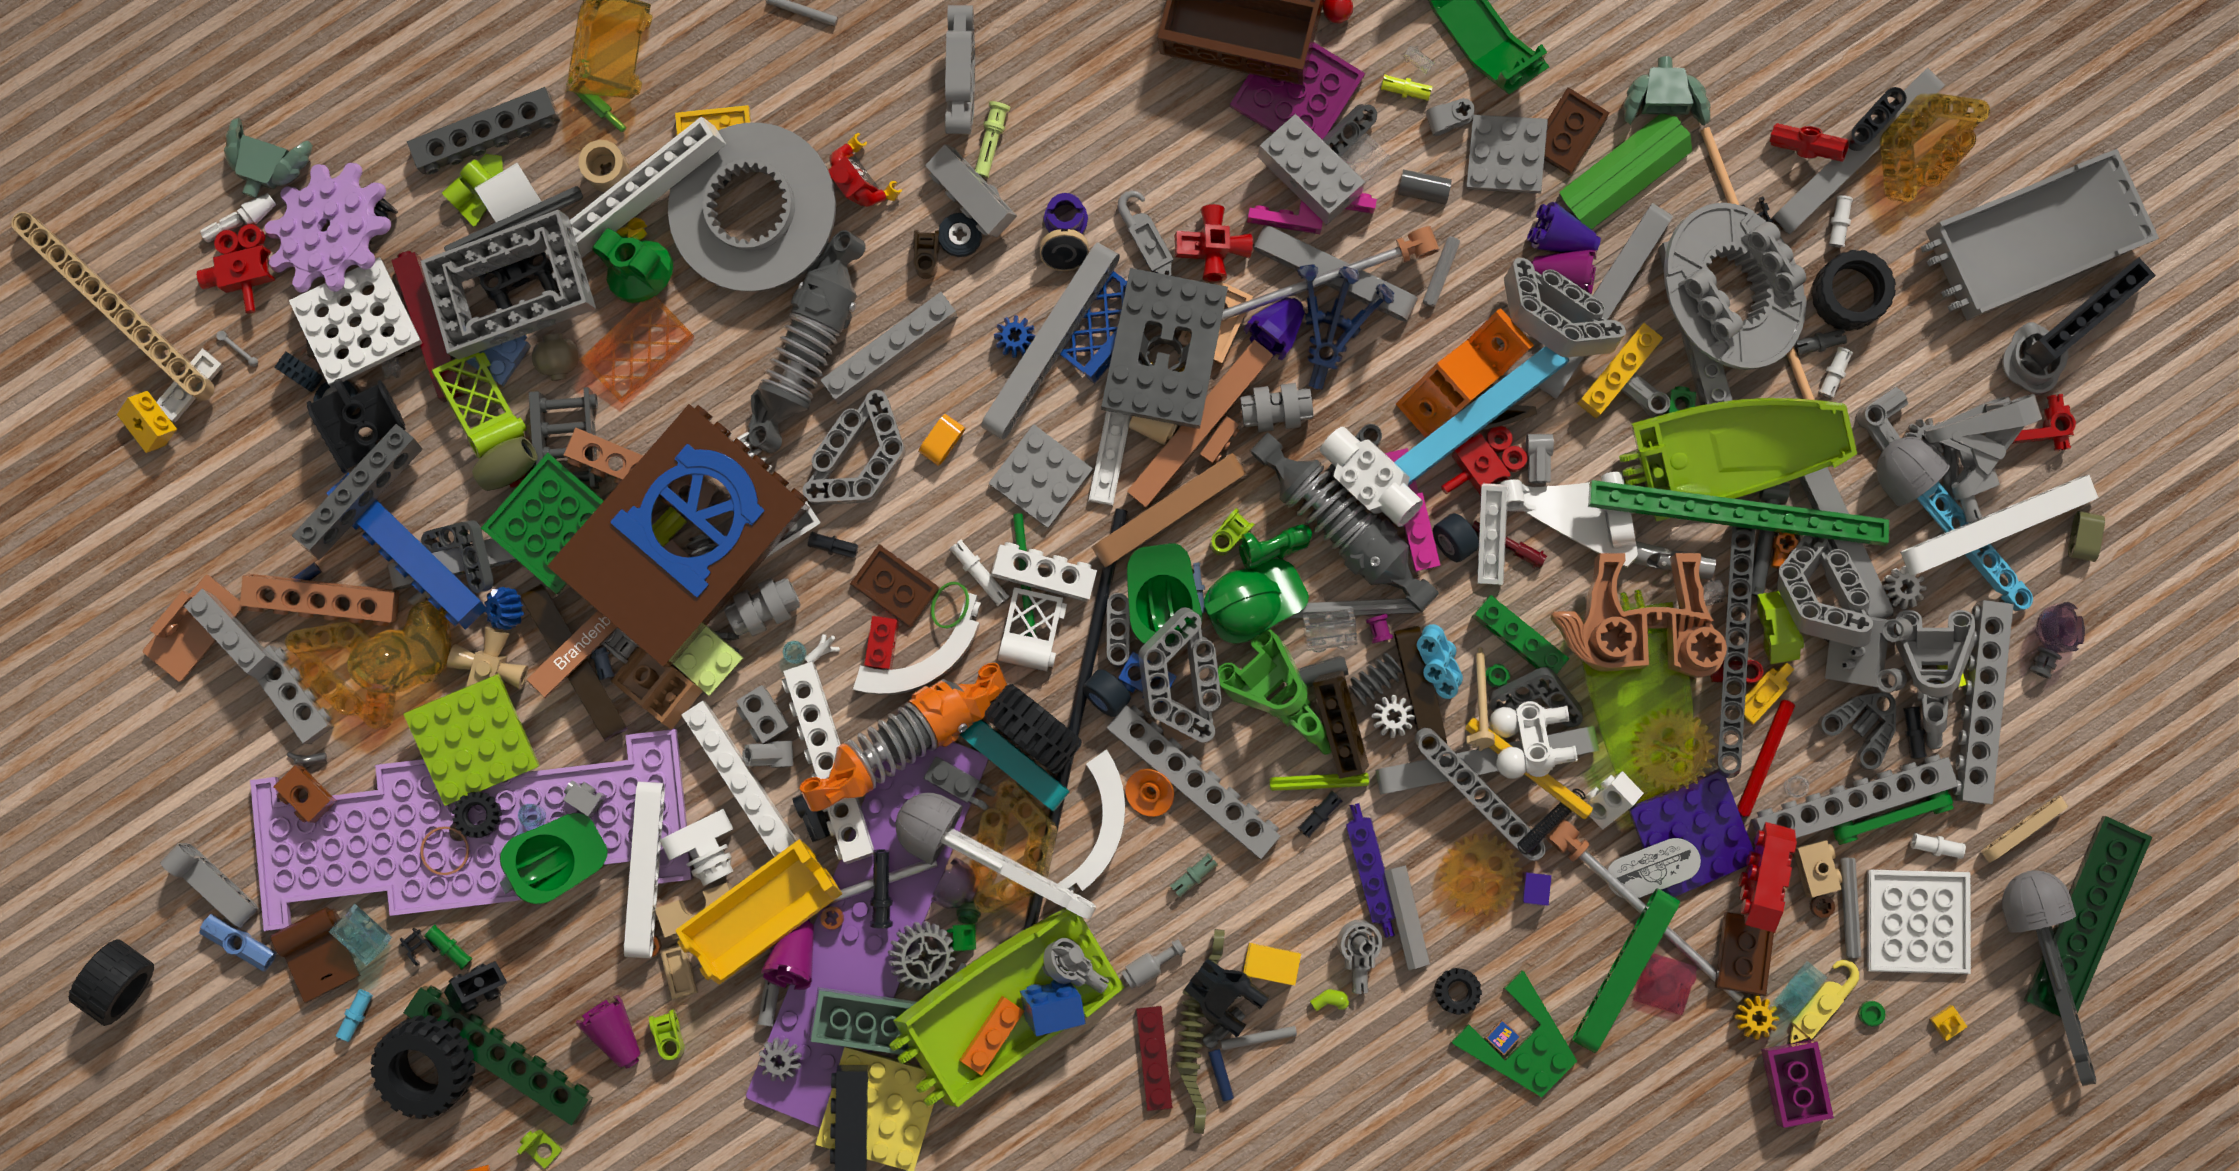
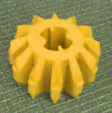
M1754 996L1753 1002L1749 998H1745L1746 1007L1742 1005L1737 1006L1738 1010L1742 1011V1015L1736 1014L1734 1016L1735 1019L1742 1020L1737 1025V1028L1740 1030L1745 1028L1744 1036L1746 1037L1753 1033L1755 1040H1759L1761 1034L1768 1038L1770 1035L1767 1029L1769 1028L1773 1031L1777 1029L1775 1025L1771 1024L1772 1021H1779L1778 1016H1772V1013L1777 1010L1776 1006L1769 1007L1770 1000L1764 999L1761 1002L1760 996ZM1761 1015V1021H1753L1752 1016Z

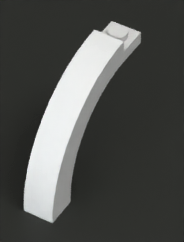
M968 593L969 606L966 615L956 625L946 643L932 656L915 665L895 670L873 669L860 665L853 690L867 694L895 695L920 689L944 676L963 658L976 637L980 623L971 619L972 616L977 617L981 603L977 602V595ZM965 598V601H964L963 608H962V611H961L960 616L962 615V613H963V611H964L965 604H966V598Z
M1107 749L1086 764L1093 774L1101 794L1102 825L1097 842L1084 863L1058 883L1071 892L1075 890L1073 887L1075 883L1083 891L1098 878L1111 861L1121 839L1125 818L1124 791L1119 772Z

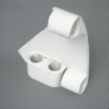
M1609 472L1601 476V481L1625 484L1624 476L1621 472ZM1515 479L1500 483L1508 485L1507 511L1525 512L1598 554L1625 553L1626 561L1623 566L1626 568L1638 557L1631 513L1588 507L1590 482L1546 487L1525 486L1520 480Z

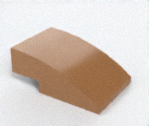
M641 647L634 651L628 662L622 666L611 680L612 683L671 730L682 718V714L691 707L703 692L701 688L673 665L671 667H663Z

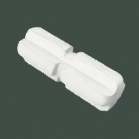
M234 212L220 219V223L217 224L215 222L200 231L201 236L206 242H211L215 240L217 234L221 231L236 229L243 225L240 215Z

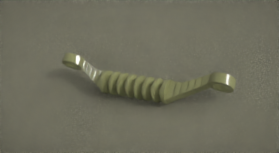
M1214 929L1212 954L1208 959L1215 964L1218 963L1223 953L1225 930ZM1183 990L1182 994L1189 996L1190 999L1182 1001L1181 1004L1189 1008L1188 1010L1181 1011L1180 1014L1188 1018L1187 1020L1179 1021V1024L1187 1028L1184 1031L1178 1032L1179 1035L1185 1037V1040L1177 1042V1045L1184 1047V1051L1176 1052V1055L1182 1057L1183 1061L1175 1062V1066L1196 1107L1193 1133L1204 1134L1206 1107L1196 1083L1197 1071L1200 1069V1065L1193 1062V1059L1201 1058V1054L1194 1052V1049L1203 1046L1196 1042L1195 1039L1204 1036V1034L1196 1030L1205 1026V1024L1197 1021L1198 1018L1205 1016L1202 1012L1198 1011L1201 1008L1200 1003Z

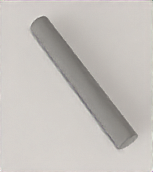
M766 0L767 4L832 26H836L838 22V17L789 0Z
M1291 1026L1221 1040L1222 1050L1297 1036L1296 1027Z

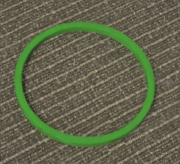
M949 582L937 591L931 605V616L937 626L948 629L962 621L969 606V594L965 586L958 582ZM959 585L964 590L966 596L964 611L956 622L943 626L938 623L935 617L934 608L936 600L946 587Z

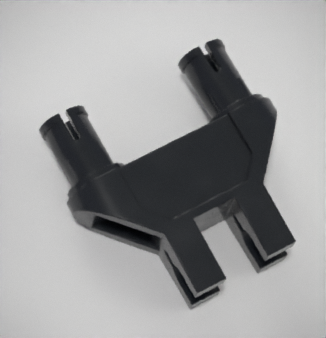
M1208 958L1184 988L1190 996L1200 1003L1203 1014L1210 1023L1221 1025L1235 1035L1236 1038L1247 1024L1229 1012L1228 1008L1238 996H1243L1260 1010L1270 997L1252 984L1251 977L1244 972L1224 970Z

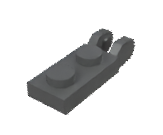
M935 757L924 776L926 781L962 801L970 802L985 811L989 807L986 802L972 797L976 788L992 797L997 793L980 783V780L938 757Z

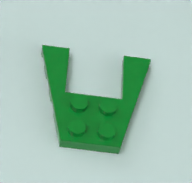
M1521 970L1504 989L1539 1023L1534 1031L1505 1060L1469 1024L1463 1028L1451 1043L1540 1097H1543L1577 1060L1527 975Z

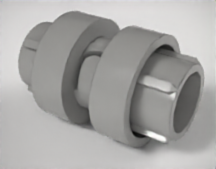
M1296 383L1281 384V392L1269 393L1268 386L1253 388L1254 395L1240 397L1244 427L1257 426L1258 432L1274 431L1273 423L1284 422L1286 429L1300 428L1301 420L1314 418L1310 389L1297 390Z
M771 577L758 584L761 592L751 596L750 592L746 589L733 596L735 602L725 606L724 611L736 635L741 636L750 632L752 636L766 631L765 622L773 618L777 624L792 618L790 612L799 608L801 603L788 578L775 582Z

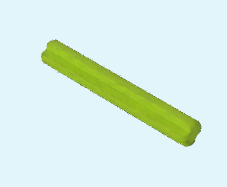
M1365 772L1339 779L1338 774L1272 777L1269 780L1271 791L1359 787L1369 785V775Z

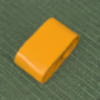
M944 414L921 444L918 452L937 466H940L961 438L966 428L947 414Z

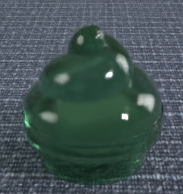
M968 897L957 907L956 915L958 916V921L963 924H975L978 922V918L981 917V908L972 897Z

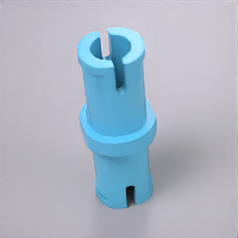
M362 989L358 990L350 1008L346 1009L344 1013L346 1016L336 1037L347 1042L351 1040L357 1026L365 1018L363 1015L373 994Z

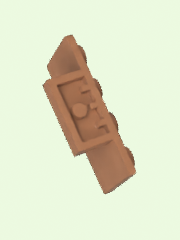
M205 575L191 593L181 591L150 628V631L155 636L143 649L145 655L178 682H182L216 642L184 606L203 588L215 595L235 617L245 607L240 606V600L210 575Z

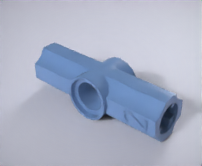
M210 914L200 926L199 934L223 947L227 953L235 954L263 972L271 966L275 959L276 951L252 938L248 932L240 931L213 914ZM236 936H239L242 940L240 949H236L233 941Z

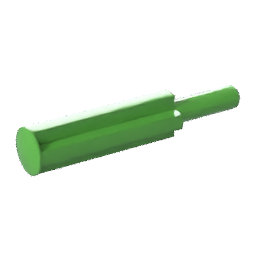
M573 75L567 81L566 85L601 119L606 117L620 132L626 130V126L610 112L612 108L577 75Z

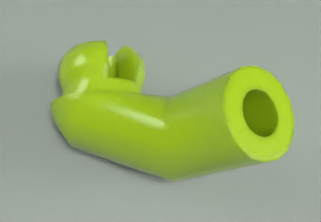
M1327 989L1313 998L1310 1003L1316 1011L1327 1004L1337 1006L1339 1010H1344L1348 1007L1349 1000L1344 992Z

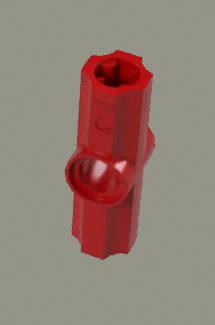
M1776 123L1770 135L1772 146L1796 151L1798 156L1808 159L1819 156L1843 162L1849 148L1848 139L1823 134L1821 129L1813 126L1796 128Z

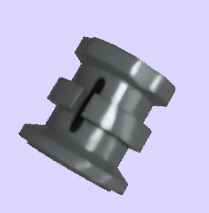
M2038 647L2039 656H2035L2033 660L2035 664L2030 666L2029 670L2041 677L2051 679V671L2057 667L2055 664L2056 660H2061L2062 656L2047 648Z

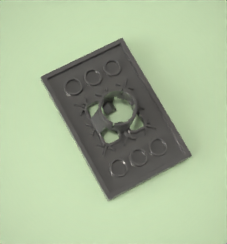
M1130 268L1101 410L1200 429L1228 287ZM1146 325L1160 326L1162 328L1161 335L1153 337L1148 341L1144 335ZM1177 330L1191 333V341L1184 348L1174 337V333ZM1168 344L1175 348L1180 357L1178 358L1179 363L1169 369L1168 361L1170 354L1157 352L1154 365L1149 362L1147 355L1150 354L1149 350L1154 345ZM1139 355L1143 359L1144 365L1138 362ZM1186 364L1184 371L1179 372L1181 367Z

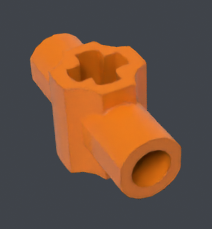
M1778 532V536L1774 537L1772 546L1774 554L1771 567L1779 569L1791 554V551L1796 548L1798 540L1795 538V534ZM1786 539L1785 543H1789V547L1785 549L1782 548L1783 544H1780V541Z

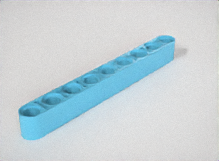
M1545 346L1400 457L1394 463L1410 477L1408 486L1564 367L1570 359L1559 356Z

